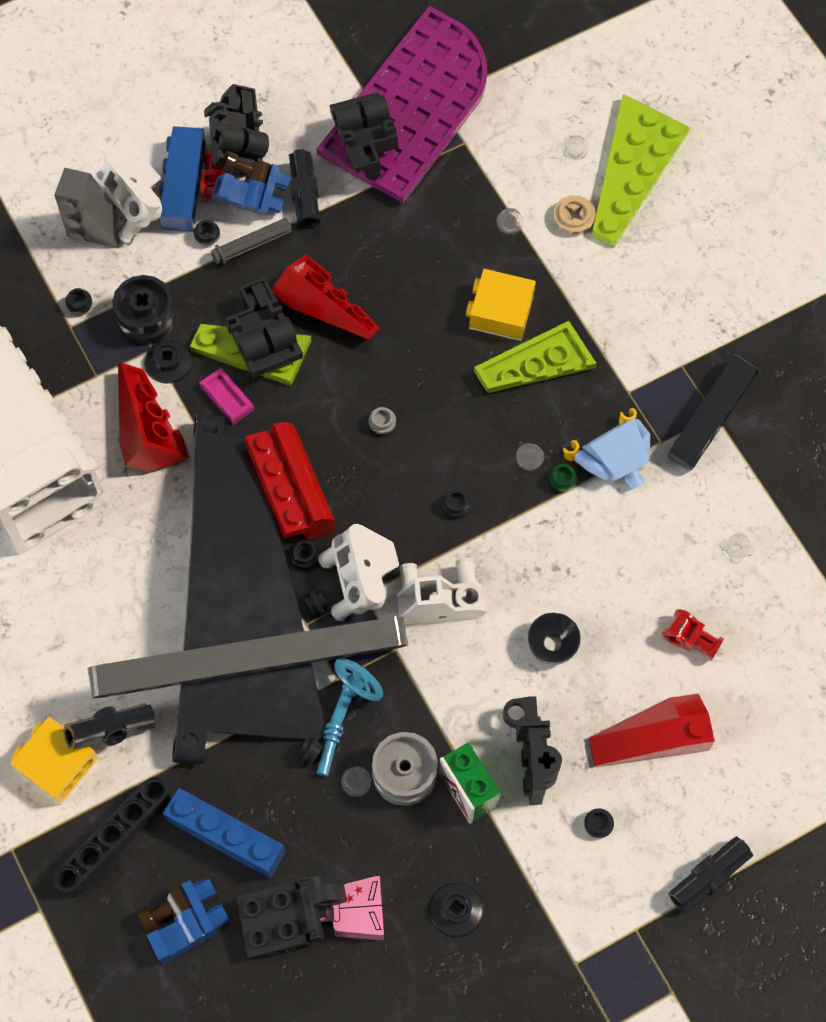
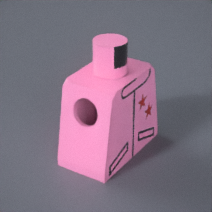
M380 876L344 884L348 902L318 909L321 922L333 921L335 936L384 940Z

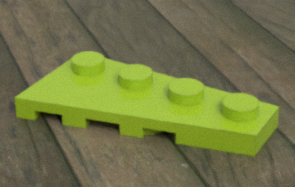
M567 321L475 366L474 372L487 393L594 369L596 368V362L571 323Z
M200 324L190 345L191 352L249 371L227 327ZM296 334L297 343L303 352L304 358L311 343V336ZM303 358L261 376L291 386Z

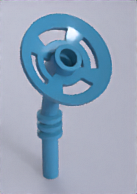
M338 658L334 663L335 671L344 684L342 685L343 690L331 721L326 724L325 728L328 729L324 731L326 736H323L322 739L325 743L317 774L325 777L329 774L335 746L340 742L338 738H341L342 734L339 732L343 731L341 724L352 696L356 697L359 695L371 701H379L383 697L382 687L373 675L356 662L346 658ZM346 669L352 671L353 673H347Z

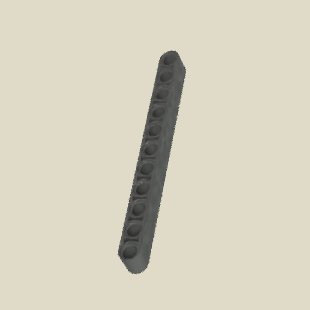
M396 616L88 667L87 670L92 698L98 699L393 650L408 646L403 616Z

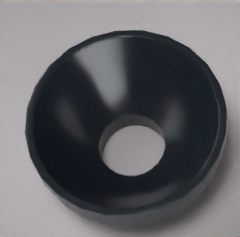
M552 612L539 616L531 624L528 631V645L532 654L546 664L559 665L568 662L573 658L580 646L581 636L577 624L571 618L561 613ZM551 636L557 637L561 641V647L556 651L548 650L544 645L546 638Z

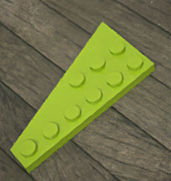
M625 94L622 95L593 226V237L615 248L688 136L690 127Z

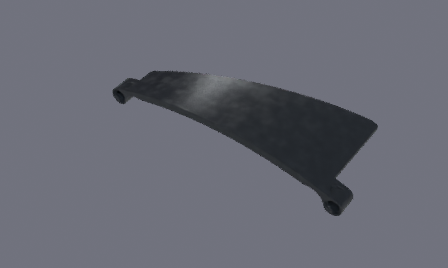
M196 413L193 429V438H195L193 502L183 651L303 632L301 615L273 512L244 443L245 438L224 435V416ZM312 663L180 685L172 762L203 764L207 732L306 740V738L312 740L316 736L319 738L318 741L322 740L325 724Z

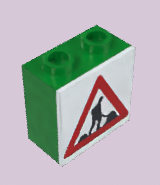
M469 742L440 758L439 774L469 823L498 808L501 793Z

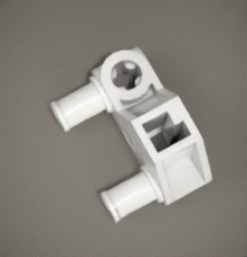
M115 153L107 154L101 170L95 175V180L105 192V200L109 196L127 217V221L119 231L118 237L123 242L130 244V242H134L141 227H147L151 221H155L161 216V201L154 193L161 177L146 161Z
M353 524L348 530L337 535L332 540L330 548L319 554L318 560L322 567L330 569L336 564L344 599L332 606V616L337 621H344L353 613L360 615L368 610H379L385 602V589L382 577L399 566L392 541L362 525Z
M472 558L456 560L459 584H452L441 575L418 578L417 564L406 563L400 565L402 589L397 593L399 616H403L404 625L467 620L485 615L484 592L482 585L476 582L474 560ZM472 598L475 601L473 604H467L463 600Z

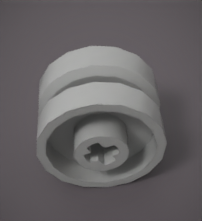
M399 732L389 735L379 743L373 754L372 778L376 790L385 800L394 805L411 806L422 802L431 794L436 785L438 759L435 750L425 738L415 733ZM405 767L408 771H402L400 768Z

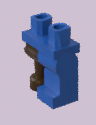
M227 151L221 163V171L226 173L217 177L211 199L252 211L259 215L263 213L278 214L282 210L283 200L272 196L274 188L285 191L288 187L290 176L279 171L280 166L269 164L265 161H258L254 164L238 160L236 153ZM235 170L246 175L245 182L234 178L235 176L230 174Z
M209 878L194 884L189 880L183 883L182 886L173 889L169 893L167 901L152 911L148 907L137 911L147 934L157 929V921L169 916H173L175 923L147 935L158 960L163 965L206 939L217 935L216 929L229 920L222 904L206 911L202 903L217 895Z

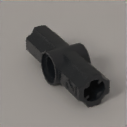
M297 149L293 153L288 154L291 171L292 201L295 202L298 226L311 229L320 224L317 178L313 173L311 152Z
M144 703L121 710L108 706L98 710L93 717L65 724L63 732L69 749L75 750L101 742L106 746H114L125 740L128 735L153 729L156 720L154 710L150 704Z
M735 836L713 856L711 854L691 870V874L668 893L672 903L678 910L686 914L708 894H714L731 879L730 876L754 856L750 847L744 840Z

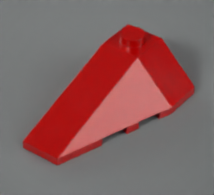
M120 362L118 365L119 445L125 466L149 472L187 461L189 455L183 436L179 429L173 430L168 421L171 416L167 409L162 410L155 398L158 394L144 370Z

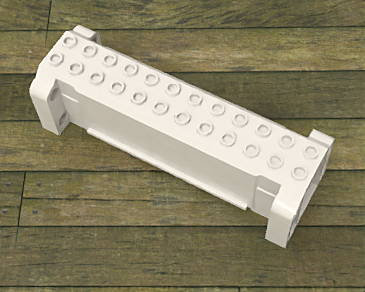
M0 326V524L18 554L21 555L90 513L95 507V501L103 493L100 481L103 478L92 455H87L83 449L84 444L76 432L72 433L67 418L62 411L58 412L54 406L55 401L47 389L43 390L38 375L33 368L29 369L27 366V360L19 347L15 348L12 343L13 339L7 329Z

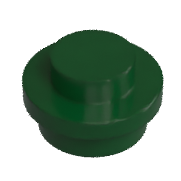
M567 464L557 465L550 472V484L558 491H569L577 482V473Z

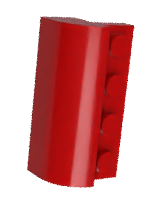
M286 422L273 424L272 430L246 436L244 443L284 538L304 533L308 541L333 534L336 526L335 519L295 426Z

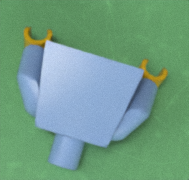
M631 408L629 409V417L624 416L623 412H620V425L582 446L583 450L580 451L579 443L572 440L570 442L571 447L575 450L568 451L566 448H563V453L568 461H576L584 469L603 480L611 482L623 477L629 489L632 490L645 483L638 468L649 462L648 455L650 453L651 435L641 421L636 419V410Z

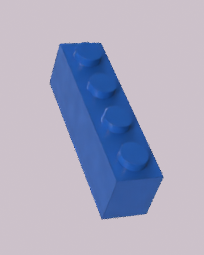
M173 126L171 136H167L166 151L169 154L168 158L163 160L165 180L160 181L159 196L162 197V213L158 219H160L162 230L194 231L203 169L202 156L205 154L206 148L204 128Z
M178 788L163 813L168 823L271 879L285 855L283 844Z

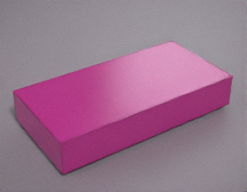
M219 368L199 382L202 390L232 425L254 411V405L222 368Z

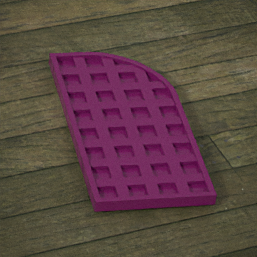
M429 6L358 95V97L377 92L380 95H384L388 104L390 119H393L394 126H396L399 148L377 154L381 165V177L367 180L364 171L355 173L352 163L348 162L346 148H344L336 126L331 129L316 148L317 155L399 202L404 203L484 96L487 82V62L477 38L462 23Z

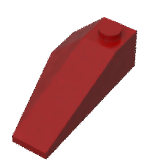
M304 255L289 265L271 289L272 293L276 295L278 301L283 305L366 339H370L380 329L360 306L348 302L346 297L348 293L343 288H335L330 282L332 276L308 255Z
M698 693L670 697L589 738L594 768L710 751L715 742L709 712Z

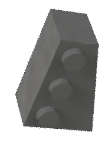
M64 167L54 196L67 237L78 242L88 241L118 248L121 240L118 237V233L123 228L126 219L118 217L115 213L116 206L113 203L108 204L104 198L105 192L91 173Z

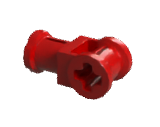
M212 150L207 151L202 156V161L205 164V170H202V179L200 181L202 203L212 200L217 177L226 173L221 171V167L213 166Z
M682 609L675 610L673 621L668 629H664L662 632L663 638L669 643L682 647L689 652L692 648H695L707 655V659L710 661L713 660L724 641V638H716L704 631L705 624Z

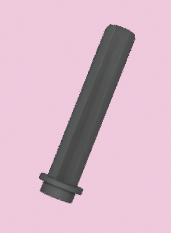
M283 218L222 246L215 245L214 249L211 250L212 258L217 265H225L229 259L290 233L291 225L286 218Z

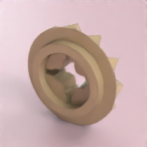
M572 195L564 197L554 208V222H557L560 230L565 229L569 234L573 232L582 234L584 230L590 229L595 221L596 212L594 206L589 200L581 196ZM580 211L579 219L573 218L569 220L570 213L575 214Z

